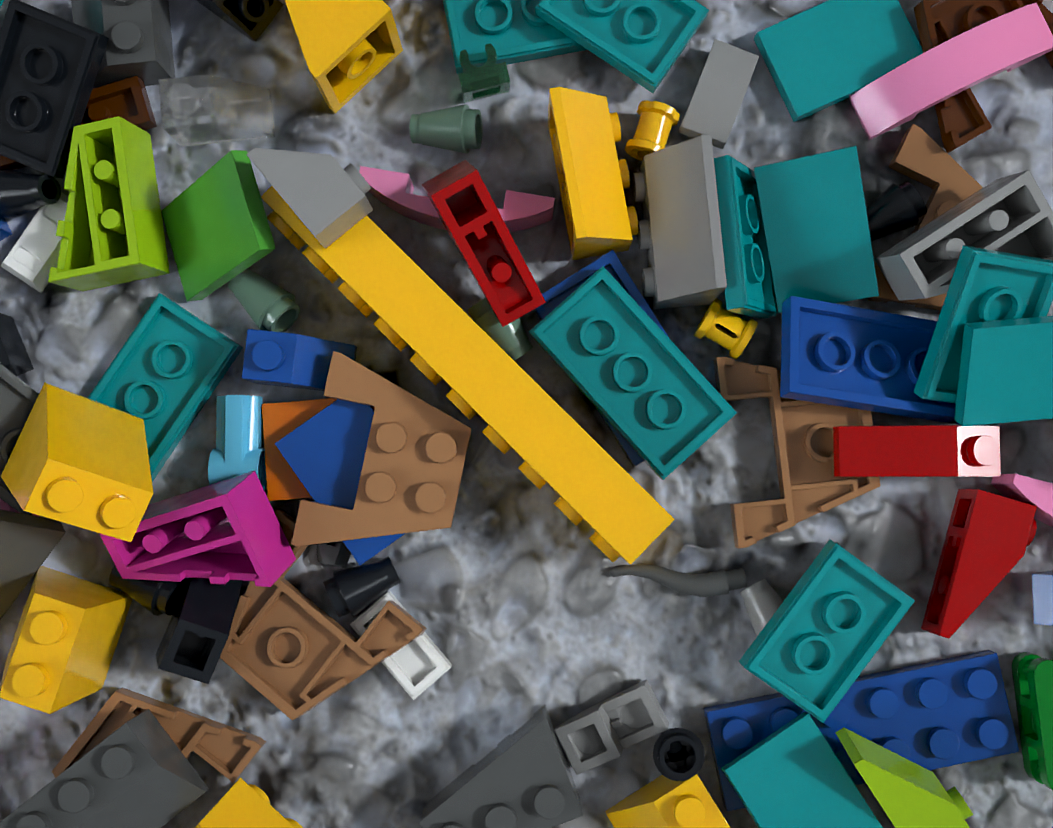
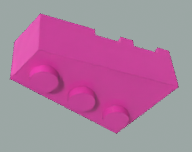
M255 471L149 504L132 542L100 534L122 579L181 582L185 577L207 578L210 580V584H226L229 580L255 581V586L271 587L296 560Z

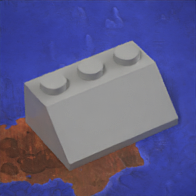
M701 135L645 155L639 172L632 175L634 202H642L644 220H638L639 250L647 249L648 268H642L641 271L642 291L644 297H651L653 310L710 305L727 288L712 136Z

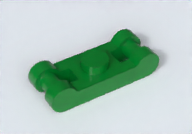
M1022 652L1014 657L1011 669L1024 769L1030 778L1053 790V660L1041 658L1029 652Z

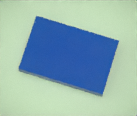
M337 399L275 443L315 502L349 509L354 508L374 415L372 406ZM406 533L346 540L343 543L361 566Z

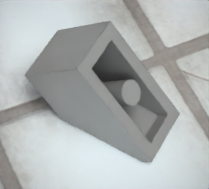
M254 148L246 154L325 249L373 210L365 195L371 189L370 185L351 163L343 169L331 154Z

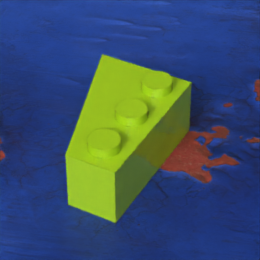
M120 116L74 126L64 182V189L69 191L65 221L58 220L56 236L62 239L57 268H50L48 282L83 292L170 274L151 135Z

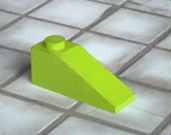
M846 728L835 732L854 766L895 828H970L965 820L973 816V813L955 786L946 791L932 771Z

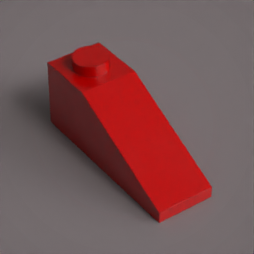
M465 159L422 184L447 232L502 327L546 303L478 170Z
M999 426L833 427L834 477H1001Z
M958 489L921 626L922 630L948 639L958 630L1024 556L1026 547L1031 544L1036 534L1037 524L1034 516L1037 506L980 489Z

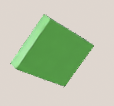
M229 151L161 210L187 301L203 300L275 249V243L251 161L246 155L248 154L247 151Z

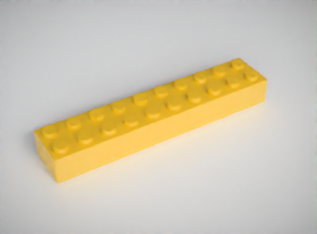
M273 186L261 196V199L273 210L267 216V219L298 250L306 244L308 247L302 254L332 284L340 278L343 283L337 289L366 318L374 311L379 318L373 325L400 352L409 346L415 352L409 359L415 367L435 386L443 380L451 388L445 396L469 420L477 414L488 425L482 433L504 455L510 449L514 450L524 460L518 469L539 490L547 483L560 496L553 504L576 526L584 520L595 531L588 539L613 563L621 557L631 565L675 520L367 215L325 249Z

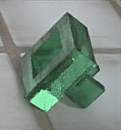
M491 43L485 45L487 62L480 67L470 63L467 50L460 52V66L464 73L458 74L464 103L506 93L510 90V78L506 62L496 64L497 54Z

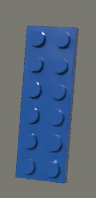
M990 650L858 676L824 723L809 714L855 785L865 784L866 782L854 766L835 733L842 728H846L928 770L1019 752L998 655ZM781 693L703 708L723 806L726 811L746 807L721 768L803 712L808 713Z

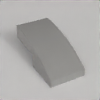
M715 39L678 132L692 138L701 135H711L712 146L723 149L759 56Z
M646 679L578 713L556 726L554 731L576 775L620 757L623 749L667 731L669 722Z

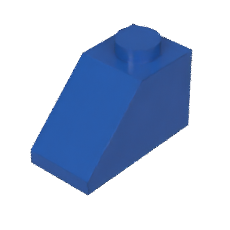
M247 329L242 379L260 385L324 391L333 351L342 353L356 361L357 346L301 334Z

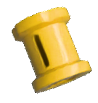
M644 100L640 102L637 110L640 119L633 139L627 140L624 149L626 153L642 161L645 155L664 149L671 127L677 125L680 114L675 108L658 101Z
M716 298L707 309L693 336L698 339L702 337L710 339L729 350V357L736 360L752 338L758 322L754 319L745 321L723 308L722 301ZM716 324H720L721 326L727 328L728 330L734 332L735 334H732V333L728 332L727 330L721 328L720 326H718V325H716Z

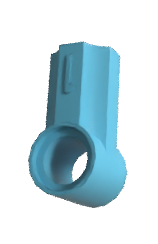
M250 395L217 396L216 448L212 449L208 461L209 485L255 471L265 491L267 480L265 450L262 448L263 397Z

